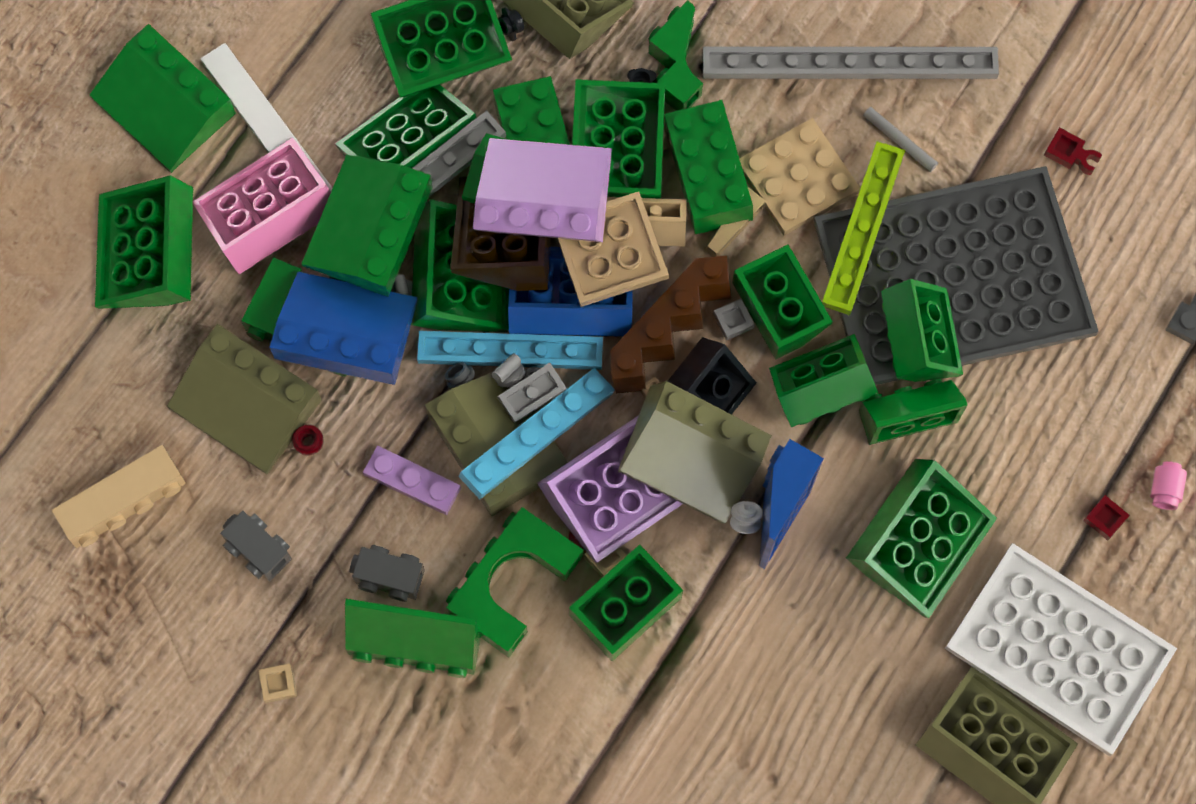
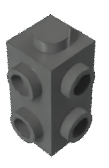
M242 510L238 516L234 514L224 523V530L220 533L226 541L223 546L235 558L242 555L248 561L245 567L256 578L260 579L263 575L268 581H271L292 560L287 552L290 546L277 534L272 538L265 531L268 526L255 513L250 517Z
M371 545L370 549L361 547L359 555L354 554L349 572L353 573L352 578L356 584H359L358 588L360 590L374 594L377 590L388 592V597L394 600L407 602L408 598L416 600L425 569L423 563H419L420 559L413 555L402 553L401 557L390 555L389 550L386 548Z

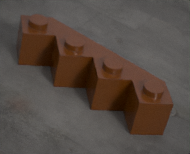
M727 255L696 258L610 350L612 381L616 394L639 392L642 389H646L645 363L675 360L673 332L703 329L701 302L731 299Z

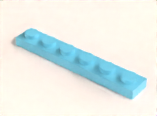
M419 331L418 364L455 365L456 363L464 362L466 365L500 366L514 353L521 359L523 367L542 368L551 363L553 368L591 370L595 368L596 370H602L603 337Z
M593 368L462 470L458 477L480 500L608 399L615 389Z

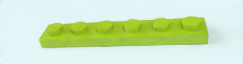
M879 141L876 142L822 301L826 308L850 315L905 153L904 149Z

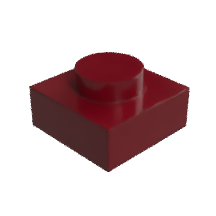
M1104 495L1083 521L1108 541L1130 515Z

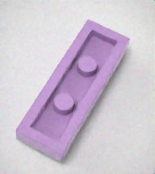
M378 445L363 471L364 476L445 515L448 514L461 490L459 484Z

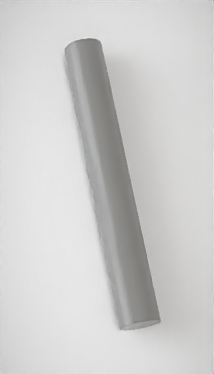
M872 107L866 110L863 116L904 149L928 171L932 172L936 168L938 162Z

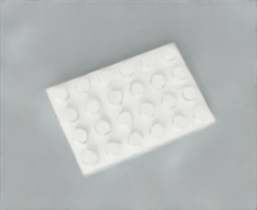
M1013 543L945 647L947 651L1108 756L1113 755L1177 650L1170 643Z

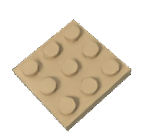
M813 118L739 158L746 180L754 192L766 201L765 208L783 236L810 222L815 216H820L856 196L861 189Z
M639 191L607 201L603 242L557 238L580 307L669 279L665 262Z

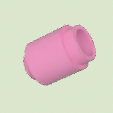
M1163 462L1161 466L1155 467L1150 495L1153 499V506L1165 510L1178 509V504L1183 500L1187 472L1181 469L1182 466L1180 464Z

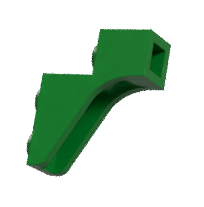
M688 0L681 7H675L669 14L668 21L662 27L657 26L648 38V53L666 67L659 73L656 82L665 83V102L676 111L692 107L702 96L703 82L694 76L686 62L695 14V7Z

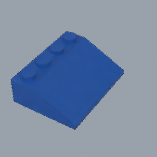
M550 247L548 290L516 291L509 289V334L624 336L632 328L633 290L580 307L560 247Z
M297 272L277 319L270 344L271 352L274 359L395 385L418 299L414 296L390 292L389 297L348 282Z
M789 439L785 447L779 445L770 459L771 463L767 469L766 480L762 486L766 488L763 498L759 566L763 569L768 565L811 493L824 460L821 456Z

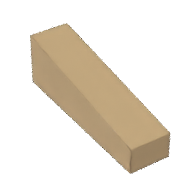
M748 187L753 203L754 219L765 207L766 201ZM744 220L721 225L709 243L707 253L712 257L719 256L751 221Z

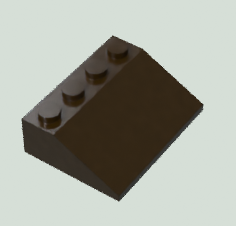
M468 176L460 177L451 273L516 291L548 290L551 238L474 230L475 203L462 200Z

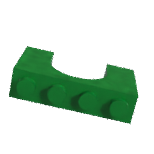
M273 257L241 320L249 337L261 342L264 339L272 341L277 319L297 272H302L300 268ZM334 372L340 376H346V374Z
M523 507L520 508L517 514L515 512L509 514L502 525L505 530L499 538L494 536L488 542L484 549L486 553L480 563L475 561L465 574L466 582L461 588L455 587L446 599V603H448L446 609L449 615L476 619L481 638L507 657L512 655L528 633L525 624L506 612L493 600L490 594V582L495 571L509 560L526 558L536 561L560 579L566 581L583 558L582 548Z

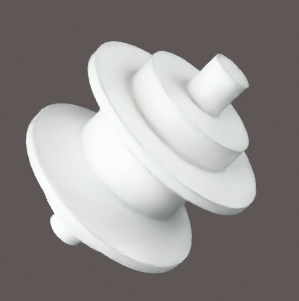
M742 501L733 505L730 525L735 531L742 534H752L761 528L760 519L762 518L763 511L759 505L749 501Z

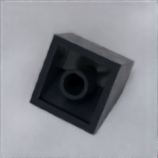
M704 337L699 340L667 381L731 415L757 383L725 344Z

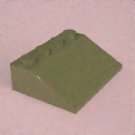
M502 0L512 10L518 11L528 24L569 59L589 48L634 4L632 0Z
M217 324L198 348L167 407L265 474H268L292 442L295 431L306 423L322 400L316 388Z
M492 373L455 387L425 404L429 419L462 470L536 413L532 411L514 423L497 398L510 388L500 387L492 377ZM553 441L481 498V501L492 517L539 489L538 482L568 462Z
M665 381L650 386L618 472L721 523H726L731 515L733 505L739 502L761 465L772 435Z
M971 667L915 745L993 804H1041L1078 743L992 679Z

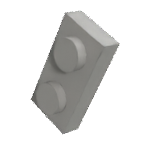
M548 363L500 394L497 398L515 423L567 388L551 363Z

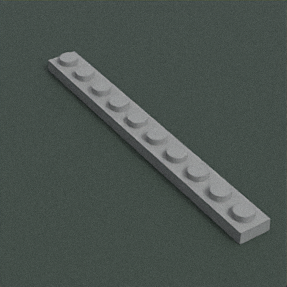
M703 47L702 51L703 79H997L999 75L998 47Z

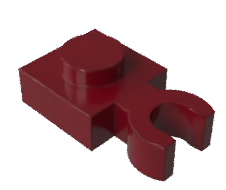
M1059 127L1044 156L1068 169H1071L1073 163H1075L1084 174L1091 175L1095 167L1089 165L1087 160L1091 159L1098 163L1102 154L1096 150L1083 149L1085 140Z

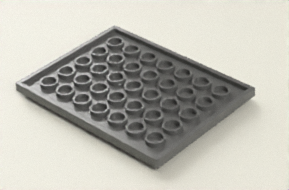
M1047 166L889 200L850 315L839 312L846 337L855 334L875 385L902 380L897 378L893 368V354L888 340V327L882 308L883 299L881 291L908 279L947 288L962 366L1089 338L1099 333ZM854 208L814 217V225L829 278L831 277Z

